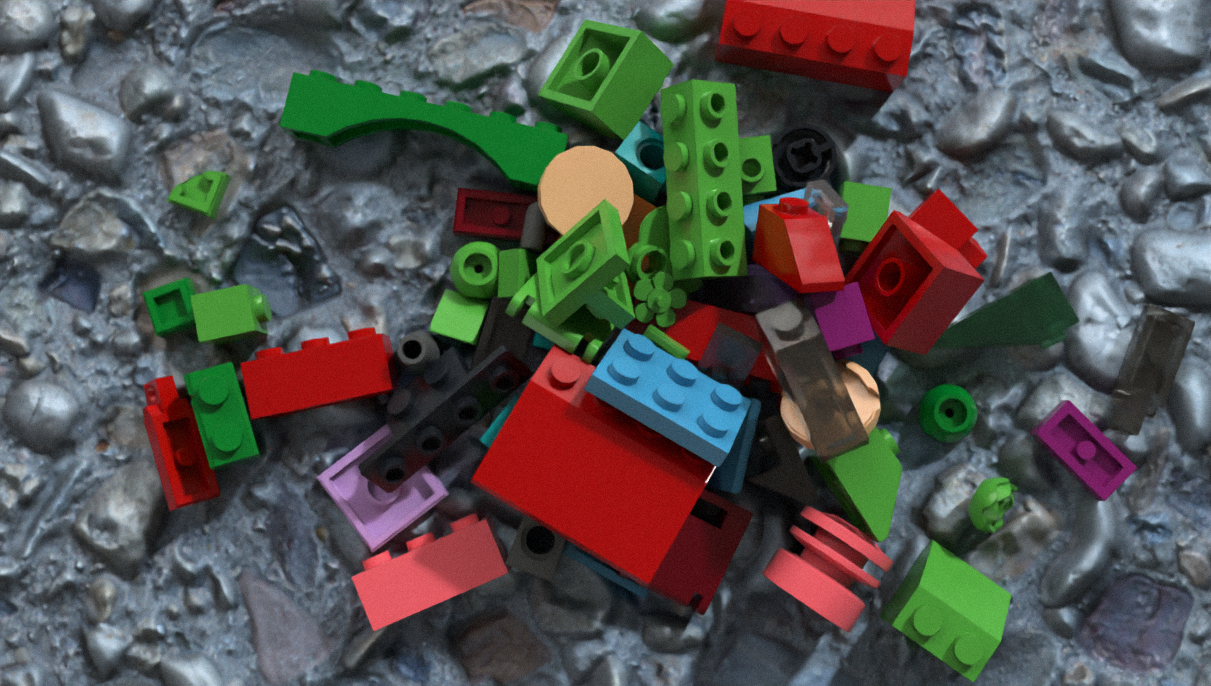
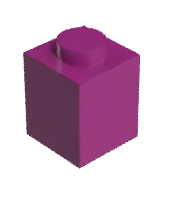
M858 282L845 285L844 291L820 292L802 300L818 355L832 352L836 361L863 353L861 343L875 339Z

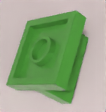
M604 199L536 259L542 317L556 327L584 304L596 318L601 320L606 318L620 330L635 318L625 269L630 266L619 211Z

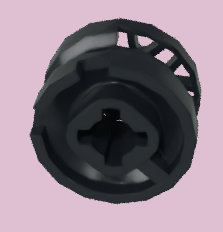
M806 123L792 125L779 134L771 147L776 186L786 193L793 192L795 189L800 190L824 183L835 168L837 159L835 143L826 131L816 125Z

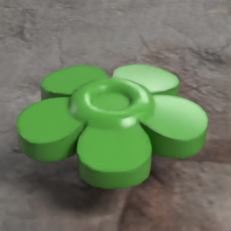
M658 272L653 277V286L643 279L634 285L632 290L633 296L642 301L634 307V315L642 323H648L654 317L655 322L659 326L668 327L676 319L675 313L670 307L675 309L684 307L687 295L681 288H672L674 284L672 275L666 272Z

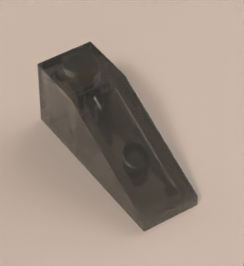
M798 297L755 315L761 350L821 462H826L869 444V437L824 336L803 299Z

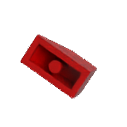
M784 197L779 199V204H760L752 260L799 293L844 291L845 278L827 218L809 208V203L799 198Z

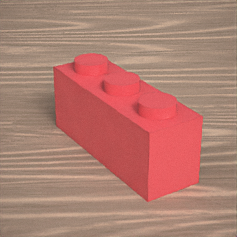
M475 512L450 523L453 531L450 534L435 540L431 531L406 542L409 550L406 553L391 558L387 550L362 561L364 571L352 576V580L373 631L508 574L512 566L506 565L508 557L491 516L479 521Z

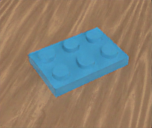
M623 328L592 373L584 390L718 468H720L729 454L752 402L741 396L732 386L720 384L698 371L690 362L675 358L656 347L647 337L634 334Z

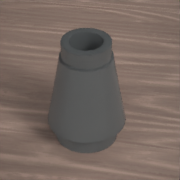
M417 330L407 334L401 339L397 347V358L400 366L404 371L413 376H418L432 361L444 354L443 346L438 337L424 330ZM415 342H419L422 348L420 356L416 359L409 358V350L414 348Z

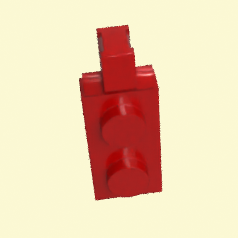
M173 376L153 379L143 385L148 405L143 408V421L169 511L220 497L221 493L216 475L210 469L193 407L189 406L186 398L179 399Z

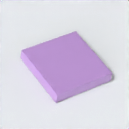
M388 423L316 477L372 553L450 495L428 464L423 466L392 493L385 492L361 475L358 468L359 464L393 437Z

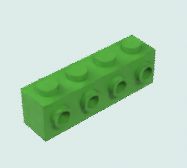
M690 79L661 89L660 112L663 125V160L666 172L672 277L674 281L719 280L748 276L735 84Z

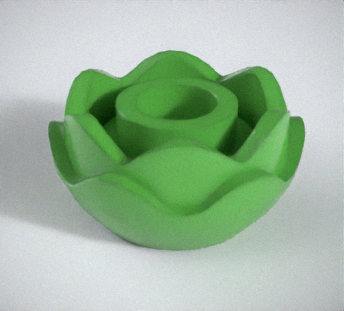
M475 241L462 246L452 258L450 265V275L456 289L466 297L487 299L496 295L499 278V251L501 250L491 243ZM476 266H482L483 271L481 273H476Z
M993 477L983 480L970 502L968 509L969 517L974 526L982 533L987 534L990 532L994 534L996 530L1001 529L1003 526V515L1014 505L1012 493L1016 492L1018 487L1010 484V479Z

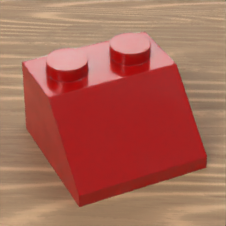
M895 210L892 211L845 277V285L858 282L871 327L882 342L887 346L926 355L985 281L959 251L901 212Z

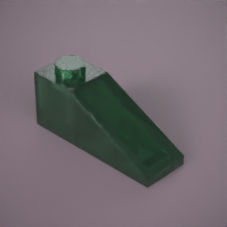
M1050 271L1030 279L952 322L929 351L1023 348L1037 344L1044 350L1066 339L1068 334L1065 329L1078 323L1079 319Z

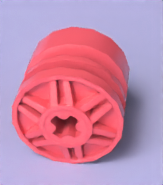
M806 505L800 516L814 525L817 530L811 536L793 525L789 532L805 547L800 555H797L789 550L778 547L763 570L762 575L849 633L866 607L864 602L850 590L853 583L857 581L870 588L878 589L881 583L862 569L867 562H870L888 573L894 562L882 552L871 537L835 514L824 513Z

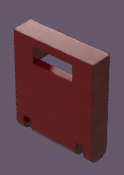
M705 489L701 493L700 498L722 508L713 525L689 514L647 588L633 580V583L684 608L689 605L696 592L697 595L692 604V611L701 616L706 613L754 514ZM616 570L618 576L624 579L628 578V576Z

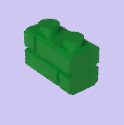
M224 363L183 375L189 396L192 399L191 404L210 469L216 471L259 458V450L233 363Z

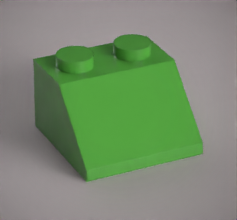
M585 19L537 96L594 132L624 141L640 121L655 94L663 86L664 80L674 64L642 31Z
M875 427L864 441L847 450L834 452L815 450L808 456L852 525L867 534L872 540L880 543L888 538L903 467L896 458V455L900 453V449L894 438L885 428L878 430Z
M931 539L879 617L974 683L1001 643L1012 595Z

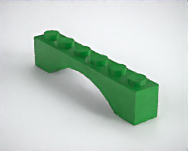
M310 70L309 75L293 72L280 122V127L291 138L335 148L355 138L381 131L413 130L434 133L458 141L482 155L500 171L512 188L538 194V184L545 168L556 155L570 148L569 135L562 133L561 127L551 123L535 122L533 127L517 123L516 117L503 112L491 111L489 116L472 113L470 106L455 101H445L444 106L428 103L425 96L411 91H400L399 96L384 93L380 86L367 81L356 80L354 86L337 82L338 78L334 75L319 70Z

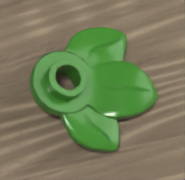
M667 205L656 208L646 215L640 224L638 242L633 244L627 251L630 266L625 269L629 281L634 285L643 279L653 286V277L658 272H666L672 275ZM647 255L649 267L642 272L641 262L644 256ZM702 280L674 281L672 288H681L688 295L699 289L703 283Z

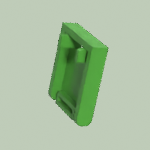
M538 272L514 295L505 311L506 314L514 318L526 304L530 305L531 307L522 323L571 354L577 349L582 339H585L589 344L581 360L588 364H591L617 328L606 318L602 320L596 318L587 309L585 304L558 327L554 326L542 317Z

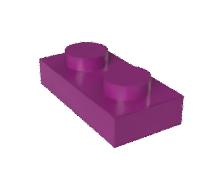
M1062 400L1030 432L1098 501H1105L1137 469L1069 400Z

